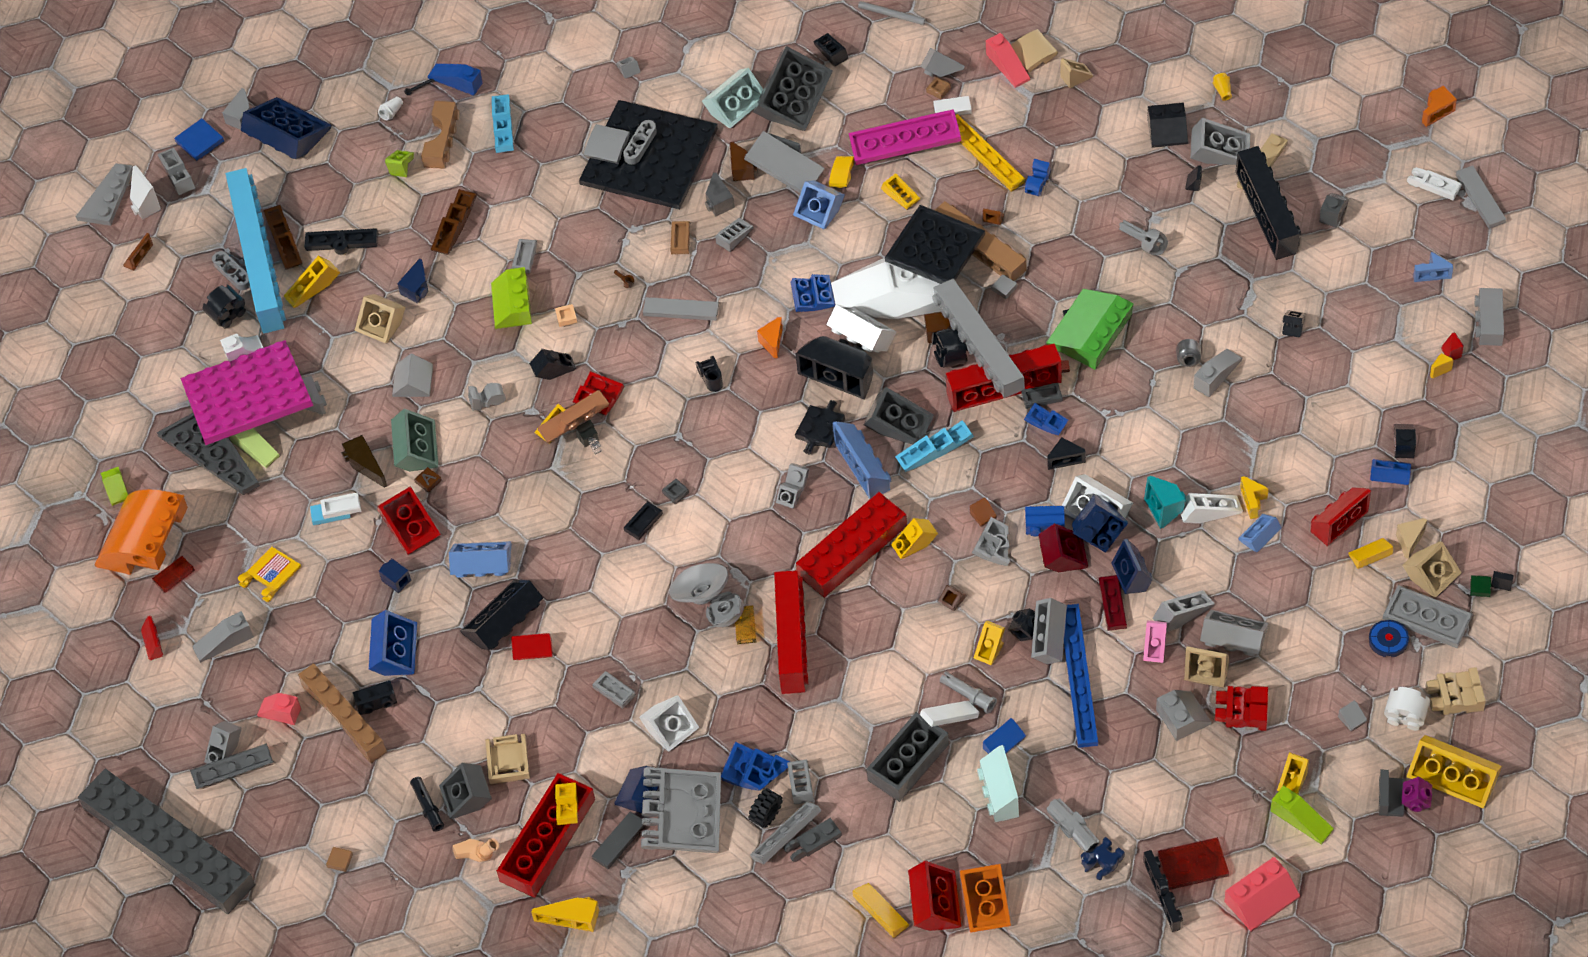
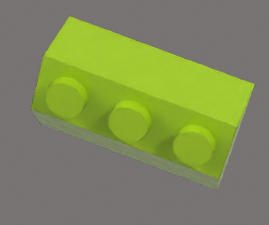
M525 267L507 269L491 282L495 329L532 324L528 279Z

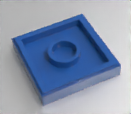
M202 118L174 138L175 142L196 161L224 142V138Z

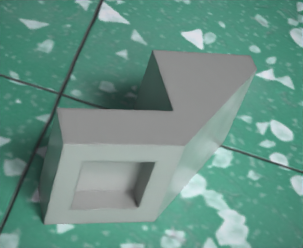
M795 463L789 465L786 481L780 484L776 503L790 508L795 507L806 486L809 468Z

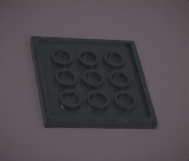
M919 205L885 256V262L939 284L951 279L956 280L985 236V230Z

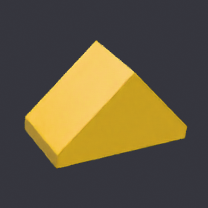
M1289 752L1277 791L1284 785L1291 791L1299 794L1308 773L1309 759Z

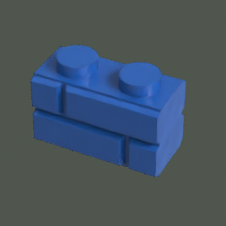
M1064 506L1025 507L1026 535L1037 537L1038 534L1054 523L1065 527Z

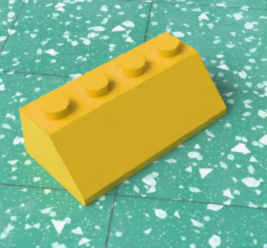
M1424 735L1418 743L1406 777L1410 779L1420 777L1432 784V788L1484 809L1502 766Z

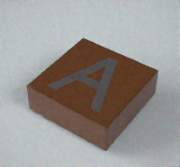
M428 467L414 479L415 483L428 493L442 481L441 477Z

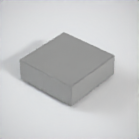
M1002 274L991 286V290L1007 299L1017 288V283Z

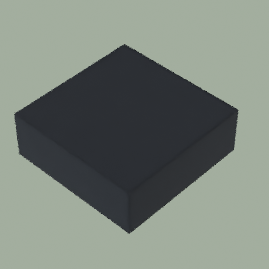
M1494 571L1491 587L1511 591L1514 575Z

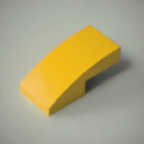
M576 783L556 784L557 825L578 823Z

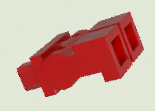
M1228 686L1227 691H1216L1215 704L1226 705V708H1215V721L1226 722V727L1229 728L1255 727L1258 730L1266 731L1268 687L1251 686V688Z

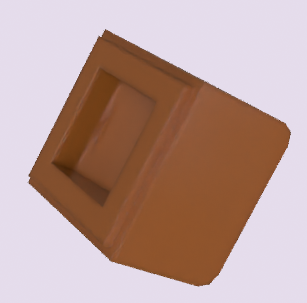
M983 208V222L1001 225L1004 217L1002 212Z
M985 497L970 505V514L980 527L987 524L991 517L997 518Z

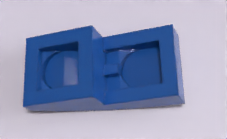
M1036 403L1033 404L1024 418L1031 425L1058 436L1068 422V419L1054 410L1050 413Z

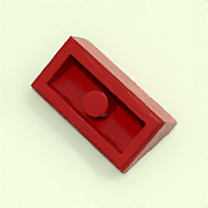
M147 616L141 632L148 659L154 660L163 657V652L152 616Z
M550 633L511 637L513 660L552 657V638Z

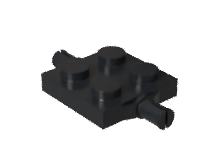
M830 400L826 408L809 406L795 433L796 439L807 443L803 450L804 453L810 455L814 446L831 448L834 442L833 422L844 423L845 421L844 414L833 411L837 405L836 401Z

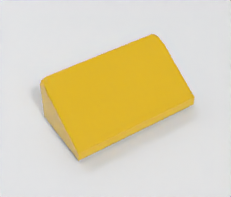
M1381 538L1349 552L1348 555L1357 569L1392 555L1393 546L1384 538Z

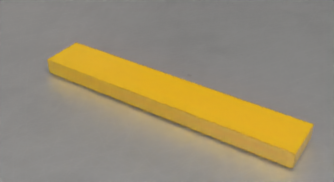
M958 114L955 115L961 135L960 143L1011 192L1023 185L1025 178Z

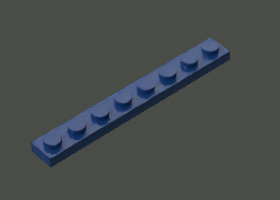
M1079 604L1067 605L1064 650L1078 748L1098 746Z

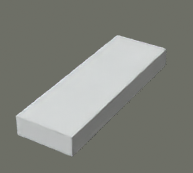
M962 701L925 708L921 710L920 715L933 727L978 718L980 712L969 701Z

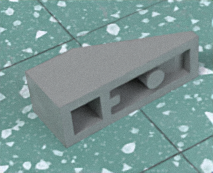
M1228 349L1222 351L1207 361L1194 375V389L1210 397L1242 361V357Z
M1203 590L1162 602L1152 619L1154 621L1167 622L1166 632L1180 628L1209 610L1215 603Z
M242 611L222 620L192 647L201 663L253 638V634Z

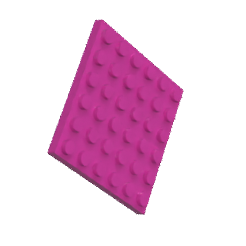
M286 340L276 342L265 348H259L248 355H240L235 360L224 361L221 364L207 367L199 372L180 378L205 445L313 406Z

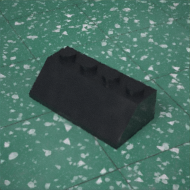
M513 580L460 632L480 649L492 650L498 646V641L502 637L508 636L513 631L512 628L516 624L526 619V615L530 611L539 607V602L543 599V596L530 580Z

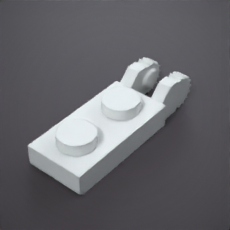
M1417 167L1412 170L1414 176L1410 175L1407 178V182L1410 185L1420 187L1450 200H1454L1461 189L1460 182Z

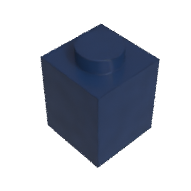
M392 558L387 563H384L379 570L381 581L397 593L411 581L409 570Z

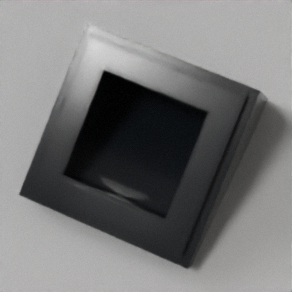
M1200 165L1188 174L1186 190H1200L1202 167Z

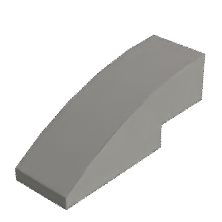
M174 147L157 154L178 195L195 189L191 176Z

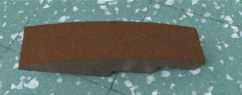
M458 189L454 203H450L446 217H442L431 251L449 255L472 210L477 197L475 193Z
M281 205L263 210L285 270L303 264Z

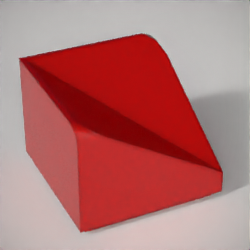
M1453 332L1444 342L1441 350L1446 356L1456 360L1462 357L1464 345L1457 334Z

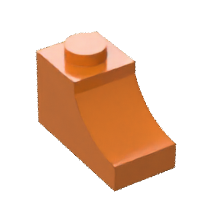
M1444 86L1433 89L1429 93L1427 104L1429 107L1423 111L1422 123L1426 127L1449 115L1456 109L1457 99Z

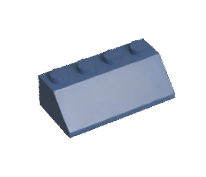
M833 422L835 445L868 498L871 499L878 492L884 494L890 491L891 477L887 471H883L882 463L878 457L875 458L873 455L874 452L871 445L866 444L864 441L865 437L862 431L857 430L854 424Z

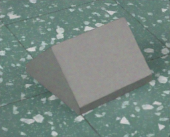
M410 354L398 362L395 368L392 396L430 397L433 364L414 354Z

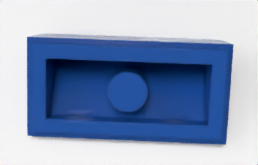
M1373 459L1370 480L1408 485L1411 464Z
M1010 718L983 741V749L989 754L998 746L1003 745L1006 754L1021 742L1026 735L1015 720Z

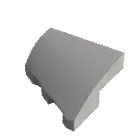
M991 517L972 554L987 561L1008 566L1010 559H1008V526Z

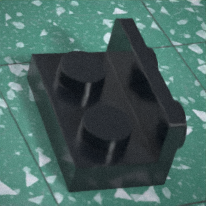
M390 680L352 692L360 715L370 714L375 710L388 708L398 703Z

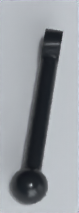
M429 79L415 87L406 88L404 93L409 96L412 94V91L436 81Z

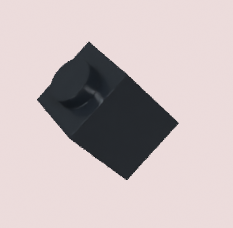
M1394 424L1395 458H1414L1416 449V430L1414 425Z

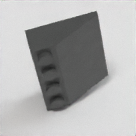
M785 46L780 52L753 112L769 121L805 131L833 70Z

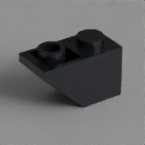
M541 349L529 363L535 377L547 380L562 376L576 369L570 354Z

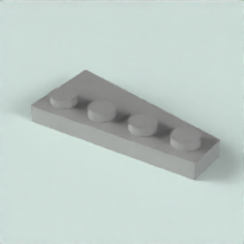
M115 163L76 215L77 221L111 226L132 176L133 166Z

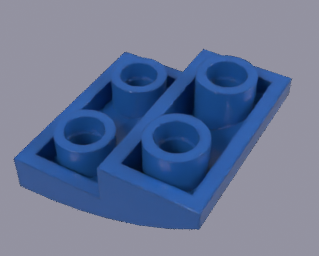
M812 274L810 279L792 278L790 283L796 312L817 311L835 306L830 275Z

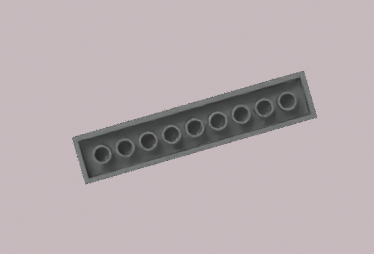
M106 768L78 796L82 807L226 914H229L255 886L249 872Z

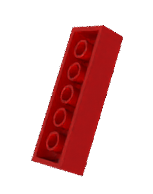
M1055 343L1009 355L1024 376L1025 389L1062 383V360ZM978 364L958 370L954 369L946 373L947 396L953 412L1004 399L1002 394L995 390L992 380H988L983 367H979ZM1021 391L1018 392V393H1015V394H1013V395H1011V396H1015V395L1021 394Z
M878 492L796 562L798 576L825 598L906 528V513L882 493Z
M798 570L774 572L778 669L781 693H805V685H809L807 673L808 660L806 655L807 642L805 636L803 580L798 577Z
M557 773L496 870L501 883L531 897H536L596 800L593 788ZM576 783L578 823L557 825L556 784Z

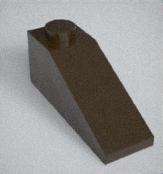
M363 435L342 443L344 451L341 454L345 462L349 461L353 469L380 486L387 487L385 476Z

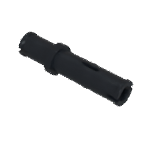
M413 778L410 781V785L420 802L424 817L428 819L434 832L442 830L444 823L438 814L439 809L434 805L422 778Z

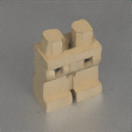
M1477 667L1469 668L1468 671L1459 673L1437 674L1436 679L1426 681L1427 694L1438 693V697L1430 698L1431 711H1442L1443 715H1449V713L1456 714L1462 711H1466V713L1484 711L1486 700L1480 685Z

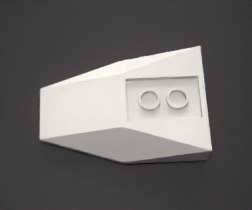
M885 258L831 283L836 305L851 306L869 317L900 319L941 311L939 305L936 306L932 298L934 295L933 287L939 285V283L885 262Z

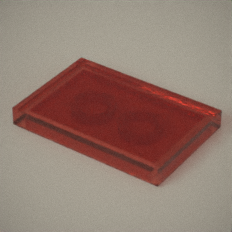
M1218 837L1158 851L1163 873L1168 880L1169 890L1229 877V870Z

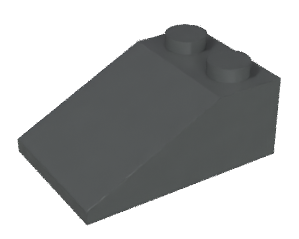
M885 387L877 394L863 425L880 435L913 445L925 436L934 414Z

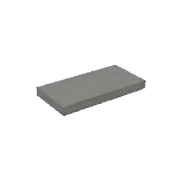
M765 131L761 133L744 158L749 163L800 194L805 181H817L824 171V167Z
M1398 585L1382 619L1397 621L1406 629L1458 648L1473 614Z

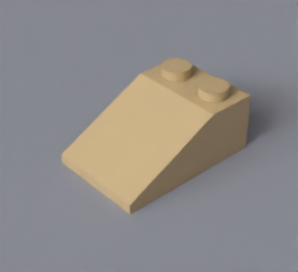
M1186 647L1184 680L1224 688L1229 668V656L1224 653Z

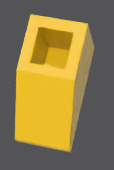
M913 518L891 545L900 559H904L926 548L938 535V532L928 519Z

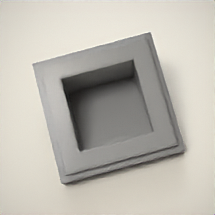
M631 56L616 63L624 78L640 73L637 60Z
M1355 700L1339 710L1338 718L1350 731H1353L1367 721Z

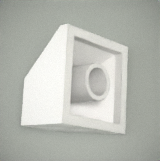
M135 165L132 170L130 192L132 205L130 207L135 215H139L144 220L161 210L153 186Z
M678 695L654 705L639 717L648 732L668 752L699 728Z

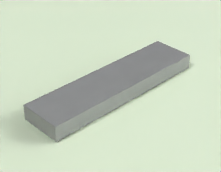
M1474 166L1456 171V177L1487 227L1490 229L1506 223L1505 216Z
M646 297L643 316L717 321L719 302Z
M806 802L751 853L752 859L765 864L821 812L819 806Z

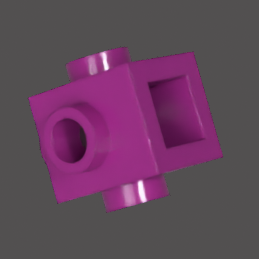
M1420 777L1404 781L1402 804L1414 812H1420L1431 807L1433 785Z

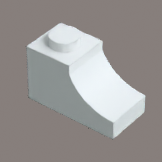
M234 334L220 340L228 361L263 348L258 335L241 337L238 334Z

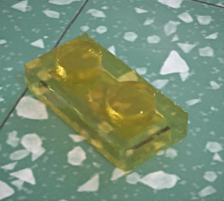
M753 605L744 606L742 615L735 622L737 645L757 643Z

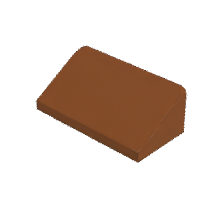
M146 233L123 264L125 268L134 271L151 249L153 242L149 233Z

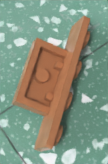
M598 390L540 425L538 431L546 442L549 443L567 431L574 430L580 423L590 420L595 414L607 408L609 403Z

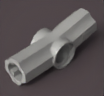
M1060 798L1050 802L1046 808L1047 812L1059 824L1063 833L1068 838H1072L1084 852H1092L1099 845L1100 841L1089 830L1083 817L1078 812H1073Z

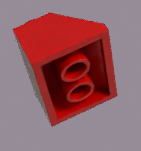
M1352 487L1349 491H1344L1337 501L1327 505L1324 512L1313 517L1310 532L1326 546H1329L1368 513L1371 490L1368 488Z
M923 861L909 869L908 875L914 926L928 931L960 928L961 918L955 871L928 861Z

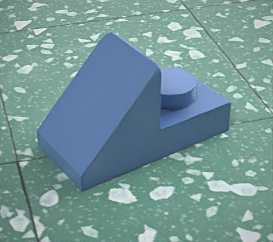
M1431 252L1429 264L1422 263L1414 266V282L1452 279L1453 264Z

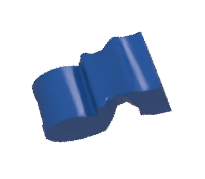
M1034 159L1032 165L1033 175H1029L1027 178L1025 193L1040 196L1043 186L1046 185V181L1049 179L1051 169L1049 162Z

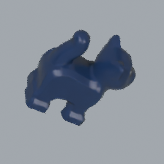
M1107 837L1092 852H1083L1080 856L1085 872L1093 868L1096 863L1102 867V870L1096 875L1097 880H1102L1104 876L1113 872L1117 868L1118 863L1125 857V852L1119 847L1115 852H1111L1112 842Z

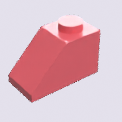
M276 693L264 698L257 716L295 725L301 711V706L297 697Z

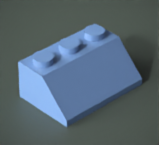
M511 541L453 544L449 551L450 575H456V577H466L467 574H475L476 577L486 576L487 573H494L495 576L506 575L511 567Z

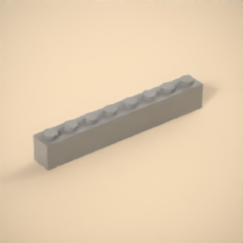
M951 279L933 287L934 295L932 298L935 305H939L943 316L949 319L952 329L958 331L961 342H965L969 353L976 357L978 366L983 367L988 380H992L995 390L1000 392L1004 398L1025 390L1024 376L956 281Z

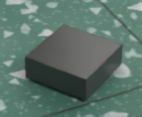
M675 479L662 489V493L671 502L676 504L689 494V490L678 479Z

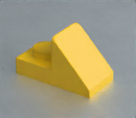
M1243 476L1240 481V489L1250 519L1258 518V510H1261L1260 500L1268 498L1269 489Z
M990 621L984 623L974 659L993 665L1004 645V642L1001 640L1005 627Z

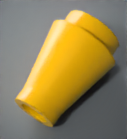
M1226 73L1215 75L1212 83L1223 101L1231 99L1230 77Z

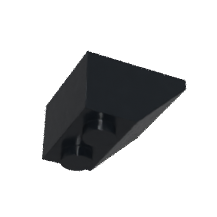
M1184 102L1148 106L1147 121L1152 148L1188 144Z

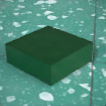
M1471 575L1470 596L1490 597L1491 577Z

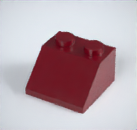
M1054 523L1038 534L1045 568L1058 573L1088 568L1083 539L1073 534V530Z

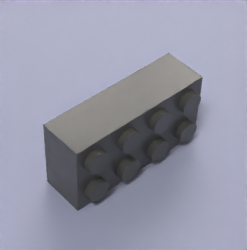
M915 712L866 769L867 780L900 802L949 745L948 732L938 726L931 727L919 713Z

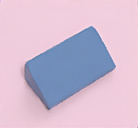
M1262 514L1238 539L1251 550L1258 552L1281 529V526L1276 517Z

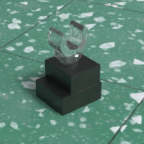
M591 420L576 427L577 438L584 447L590 445L595 455L602 452L598 441V433Z

